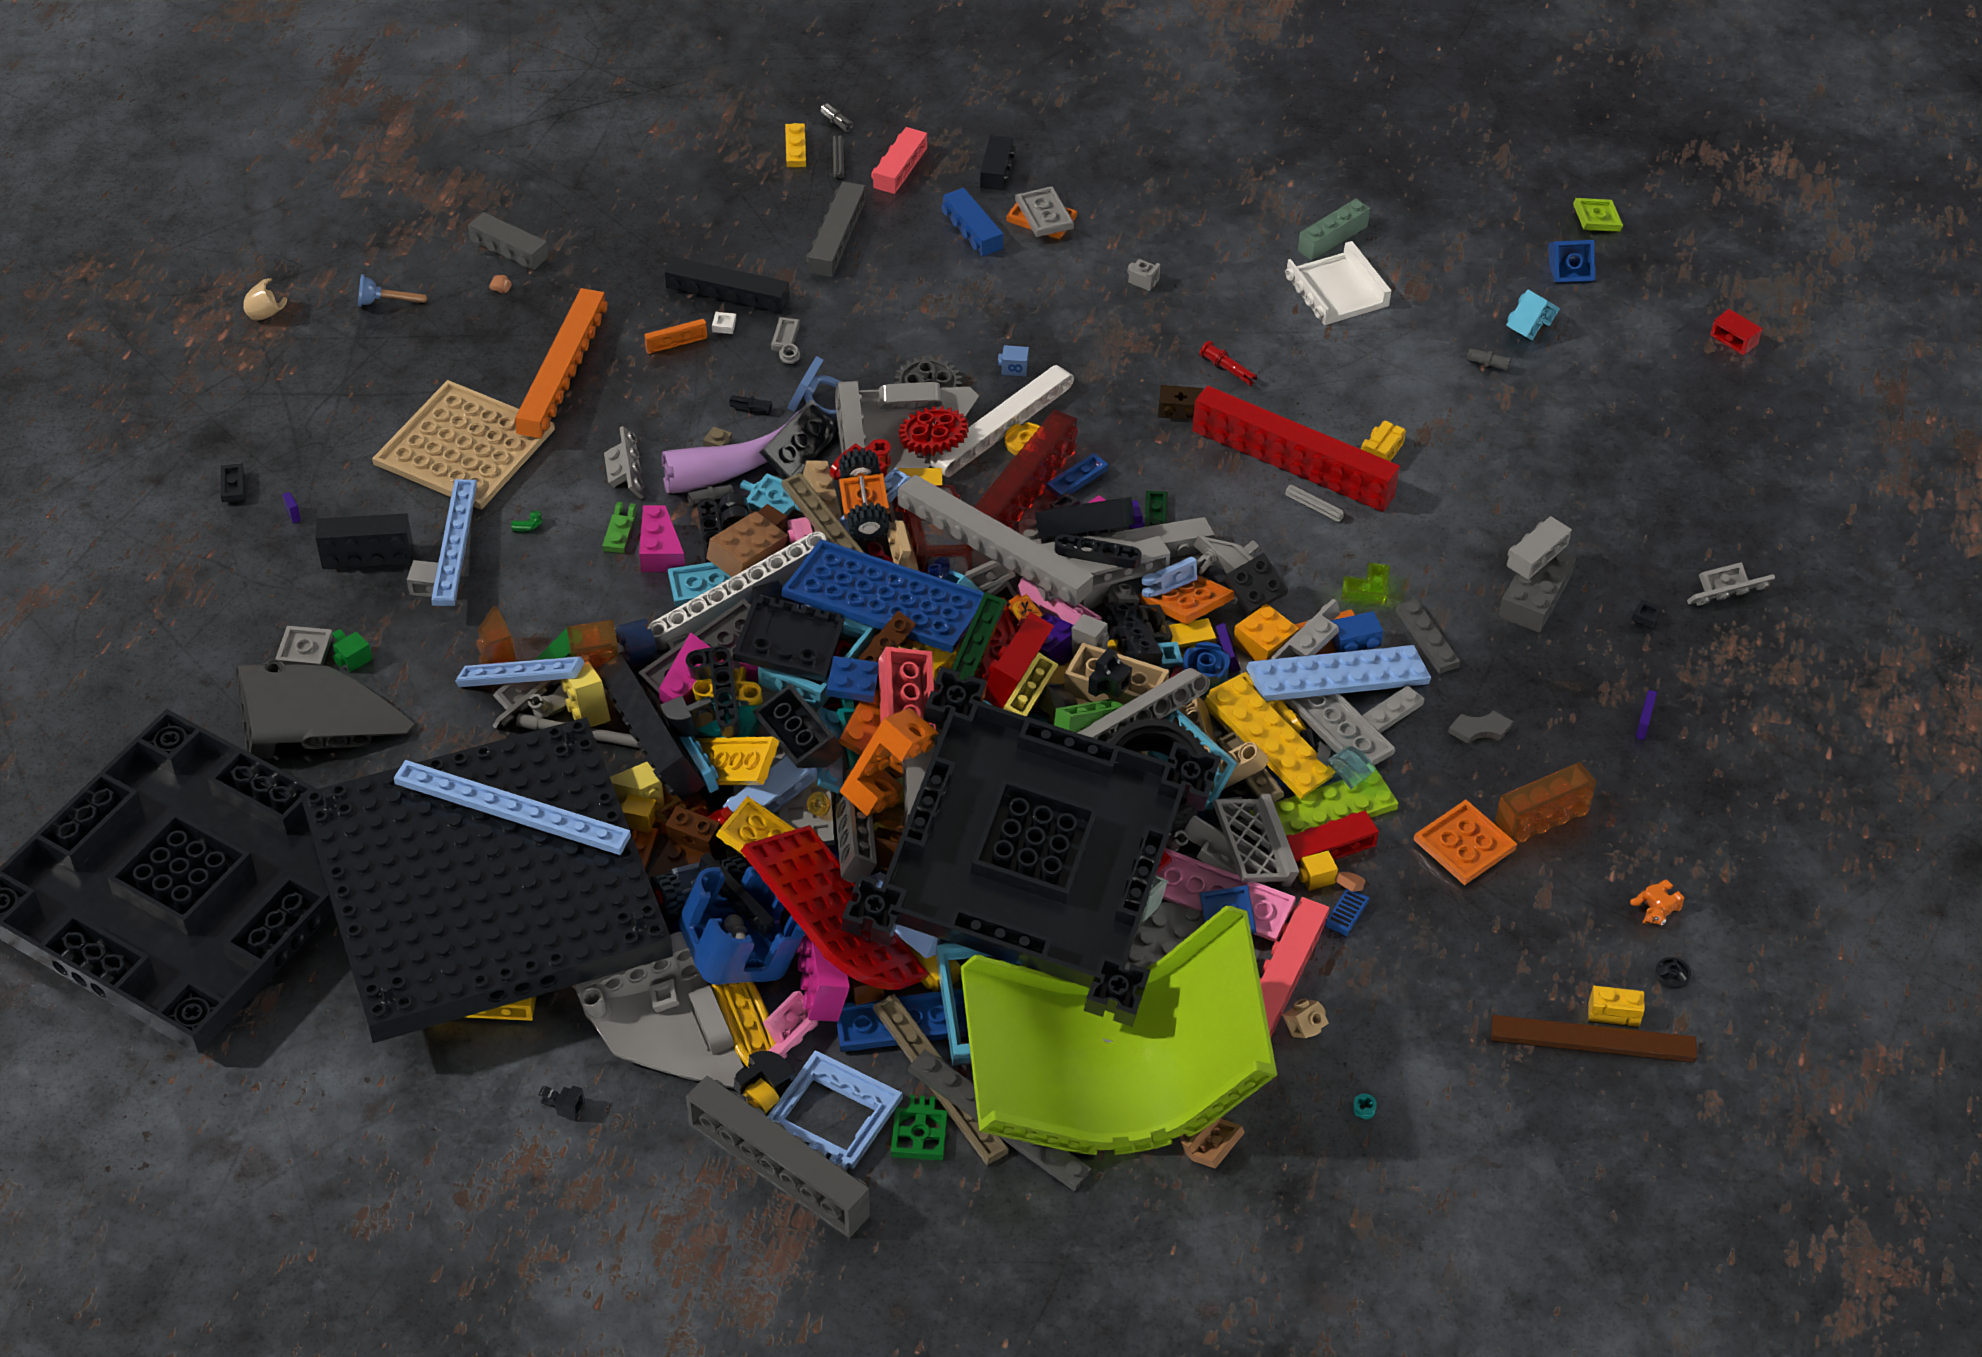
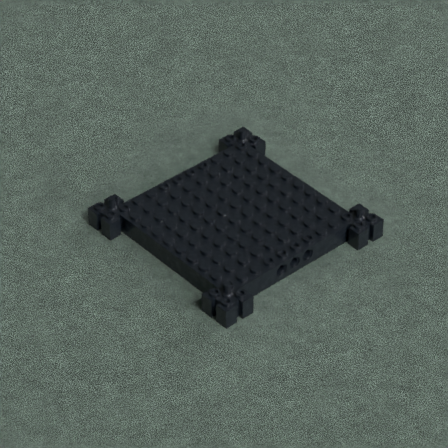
M941 666L934 683V691L931 690L925 705L924 720L939 726H943L944 721L946 722L881 888H878V880L859 874L852 891V901H848L842 916L841 931L861 937L864 930L871 933L870 940L890 946L896 930V924L1033 970L1041 971L1090 988L1084 1006L1085 1012L1103 1017L1105 1011L1114 1013L1113 1021L1133 1027L1151 970L1134 964L1130 965L1129 970H1126L1125 967L1181 800L1185 798L1187 799L1186 806L1204 811L1221 756L1203 750L1201 756L1191 754L1193 747L1175 741L1168 762L983 703L987 681L973 676H968L967 681L959 679V672Z

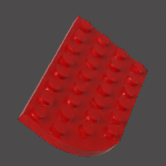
M810 825L747 843L740 850L747 861L762 877V880L777 896V899L792 915V918L819 949L823 957L843 973L861 983L887 990L903 989L924 981L928 977L929 972L896 932L890 946L870 940L871 933L864 930L861 937L841 931L842 916L848 901H852V891L855 883H850L841 878L839 860Z

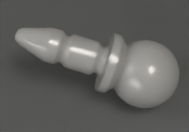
M737 914L727 916L724 920L725 930L732 934L731 937L745 939L747 929L744 926L742 917Z

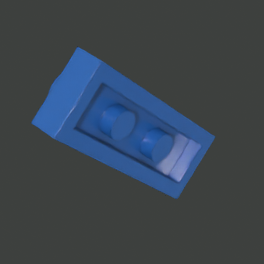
M1093 453L1047 482L1046 489L1057 498L1064 493L1071 495L1108 471L1109 464Z

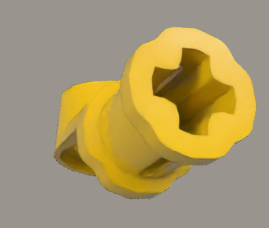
M1285 700L1274 701L1273 709L1299 735L1301 730H1307L1300 717L1293 710H1289L1284 702Z

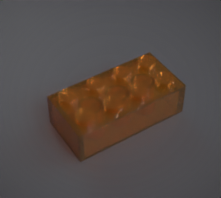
M1581 762L1573 764L1501 795L1494 824L1516 843L1524 842L1529 837L1538 833H1545L1548 829L1556 825H1563L1572 818L1584 816L1590 809L1597 781Z

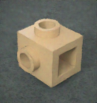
M1306 998L1298 1000L1293 1004L1294 1007L1282 1014L1292 1037L1305 1039L1313 1037L1322 1031L1321 1028L1329 1024L1325 1016L1326 1011L1319 1001Z

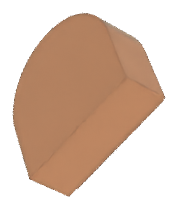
M1338 872L1335 879L1337 883L1352 892L1362 891L1366 882L1359 875L1350 872Z

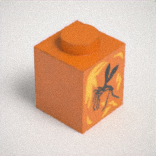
M1018 593L1008 601L1011 604L1008 607V611L1017 623L1021 617L1026 619L1030 611L1039 617L1043 615L1027 593L1023 596Z

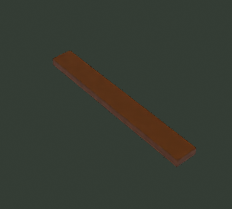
M1492 1015L1491 1041L1695 1062L1697 1058L1696 1036Z

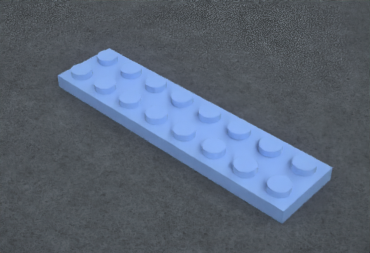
M1414 645L1248 662L1246 667L1258 694L1265 701L1406 687L1407 685H1427L1431 680V676Z

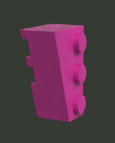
M643 505L639 549L641 572H668L669 568L685 566L684 552L665 505Z
M691 632L659 687L660 705L679 696H683L687 706L695 702L693 685L697 680L690 676L685 661L686 656L691 651L710 648V646Z

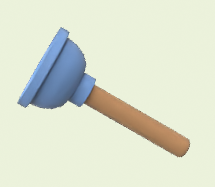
M361 274L358 307L369 305L375 299H380L381 297L422 303L427 301V296L424 294L381 289L382 287H377L372 279Z

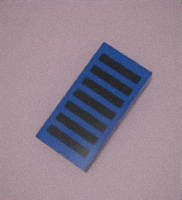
M1346 889L1327 918L1325 926L1348 936L1369 903V897Z

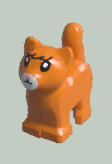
M1667 879L1659 884L1648 886L1636 898L1630 900L1632 906H1639L1644 902L1650 907L1646 911L1643 920L1644 924L1663 925L1666 922L1667 915L1671 914L1672 911H1680L1682 909L1684 896L1679 891L1669 895L1666 889L1673 888V885Z

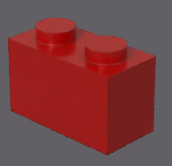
M1727 309L1714 320L1710 336L1740 354L1745 355L1758 345L1763 328L1731 309Z

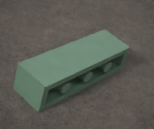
M1358 199L1352 200L1301 231L1298 251L1313 261L1368 227L1370 208Z

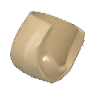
M272 278L263 279L245 296L244 311L252 320L258 321L273 316L287 304L286 297H283L277 303L273 292L266 289V285L272 281Z

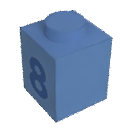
M1004 345L1003 354L999 353L998 366H1002L1001 375L1026 377L1029 347Z

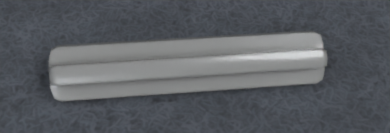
M1293 484L1287 487L1285 493L1287 497L1336 522H1340L1343 519L1344 510Z

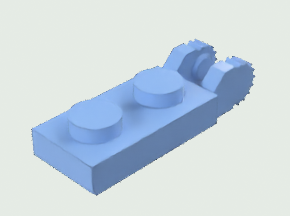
M1189 557L1156 573L1142 576V584L1147 586L1142 590V596L1151 598L1159 594H1165L1197 580V559Z

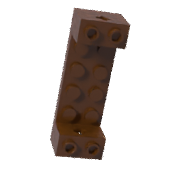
M676 806L665 824L669 841L648 875V879L652 876L668 873V870L698 863L700 862V857L707 852L715 859L724 844L716 836L721 828L720 822ZM680 916L664 920L669 934L670 926L678 922Z

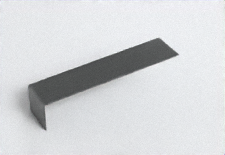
M1319 741L1316 745L1318 747L1317 759L1328 767L1331 749Z

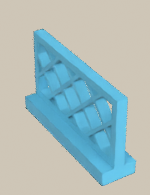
M1177 709L1168 714L1165 719L1172 722L1176 717L1179 720V726H1184L1186 730L1192 731L1194 737L1199 739L1201 745H1207L1210 748V753L1221 756V759L1228 764L1223 773H1219L1218 767L1214 779L1215 788L1212 792L1210 791L1204 810L1213 809L1214 799L1219 797L1237 762ZM1148 751L1147 754L1148 756L1168 762L1169 756L1162 753Z

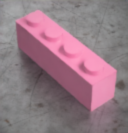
M1025 577L1020 579L1016 594L1019 593L1023 596L1027 593L1043 615L1049 613L1073 625L1083 614L1102 621V617L1080 603L1077 606H1073L1061 598L1044 601L1032 581L1027 580Z

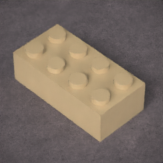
M1082 642L1064 673V689L1073 696L1092 702L1113 699L1125 705L1168 680L1169 670L1117 654L1124 664L1132 667L1131 685L1119 698L1107 693L1095 697L1088 693L1089 676L1095 670L1096 661L1106 650Z

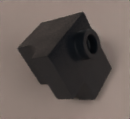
M1108 648L1096 661L1095 670L1089 676L1088 693L1095 697L1107 693L1119 698L1131 685L1132 667L1124 664L1118 658L1117 651Z

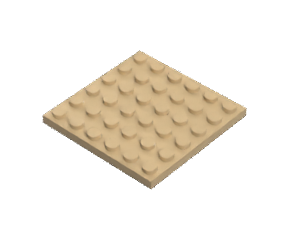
M447 380L372 460L375 466L449 497L452 495L455 479L477 480L473 507L482 510L555 430L553 422H550V427L548 431L545 430L542 438L516 434L515 417L519 411L518 408Z

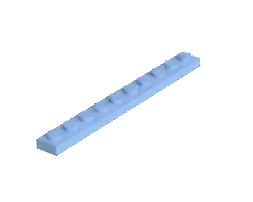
M408 760L404 761L394 777L395 784L618 855H621L631 837L630 830Z

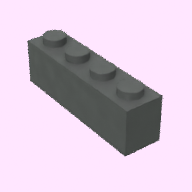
M485 212L468 224L470 241L490 251H494L507 259L513 260L522 266L535 270L549 257L547 241Z

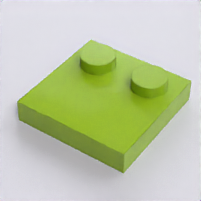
M1575 198L1573 205L1584 230L1621 231L1623 224L1612 200Z

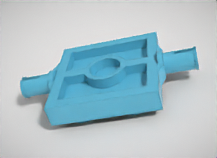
M766 474L756 484L746 480L741 482L740 488L750 492L746 499L748 508L758 512L766 504H769L786 516L793 510L802 512L783 489L782 479Z

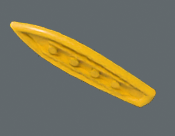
M754 982L722 985L711 984L713 994L732 1036L733 1048L739 1055L740 1060L749 1068L750 1054L758 1051H768L776 1044L763 1024L770 1016Z

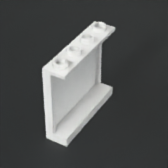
M1353 241L1345 243L1344 253L1296 266L1291 259H1288L1287 269L1285 270L1287 279L1292 282L1296 291L1302 295L1306 304L1312 308L1315 316L1324 325L1388 307L1390 304L1391 289Z

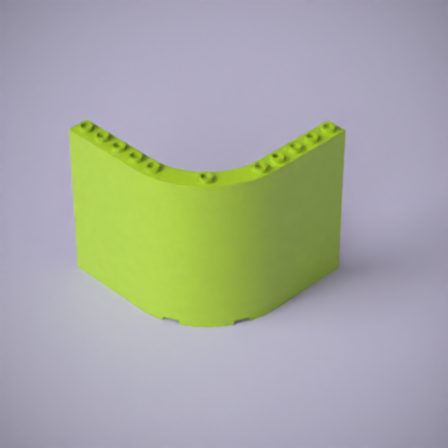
M1234 906L1223 907L1167 955L1146 967V969L1151 971L1133 1027L1113 1021L1114 1013L1105 1011L1103 1017L1085 1012L1084 1006L1090 990L1088 987L1041 971L1029 969L1025 966L1006 963L1002 960H994L983 955L972 956L961 966V976L979 1132L1081 1154L1096 1155L1097 1150H1114V1155L1142 1152L1173 1144V1138L1184 1134L1191 1137L1199 1133L1276 1077L1277 1070L1247 911L1235 908ZM1103 1039H1107L1113 1042H1105Z

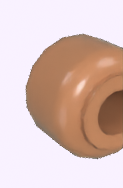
M496 275L493 277L489 288L492 291L506 293L511 288L512 283L507 276Z

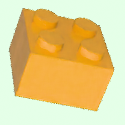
M1266 603L1235 626L1233 645L1254 661L1270 660L1275 651L1283 647L1300 628Z

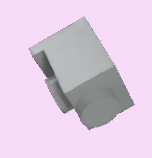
M1138 259L1136 263L1131 262L1127 270L1129 274L1128 283L1150 291L1159 281L1161 264L1156 263V265H1153L1141 259Z

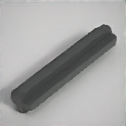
M842 136L833 137V171L836 179L844 177Z

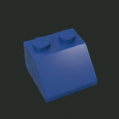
M1594 240L1554 241L1548 243L1549 266L1554 282L1595 281Z

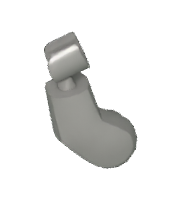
M560 684L552 695L542 697L539 694L531 695L529 697L531 701H528V704L532 708L534 715L547 718L562 712L566 708L565 699H568V694L563 691Z

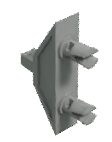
M1198 535L1194 546L1203 554L1197 560V568L1202 565L1198 574H1203L1213 563L1222 572L1228 574L1253 559L1252 555L1257 551L1259 545L1252 540L1243 548L1235 543ZM1236 595L1234 596V599L1231 602L1232 604H1235L1238 601Z

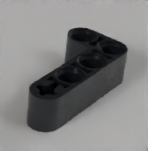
M724 646L691 651L687 654L685 660L690 676L695 680L712 678L716 720L720 732L726 738L736 737L741 732V719L735 670L730 651ZM726 717H730V718H731V719H730V723L727 722V718H726Z

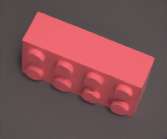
M886 647L878 659L881 722L885 717L911 708L924 720L925 705L931 690L934 691L932 651Z

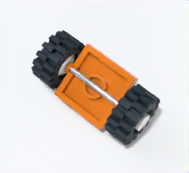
M861 448V451L853 449V453L847 451V456L843 454L841 456L842 459H839L841 476L839 485L844 518L848 521L849 532L854 539L859 538V541L866 539L869 542L871 538H874L875 541L878 540V536L884 537V533L887 534L890 527L888 520L889 505L884 475L880 472L879 460L875 452L872 453L870 449L865 452V448Z

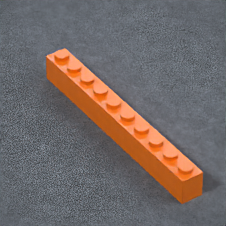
M580 289L515 417L516 434L542 438L545 430L548 431L550 420L552 417H555L557 406L562 403L565 390L569 389L570 379L575 377L576 367L578 364H581L583 353L588 350L589 341L591 338H594L595 329L597 326H600L602 315L607 311L608 302L605 301V292Z

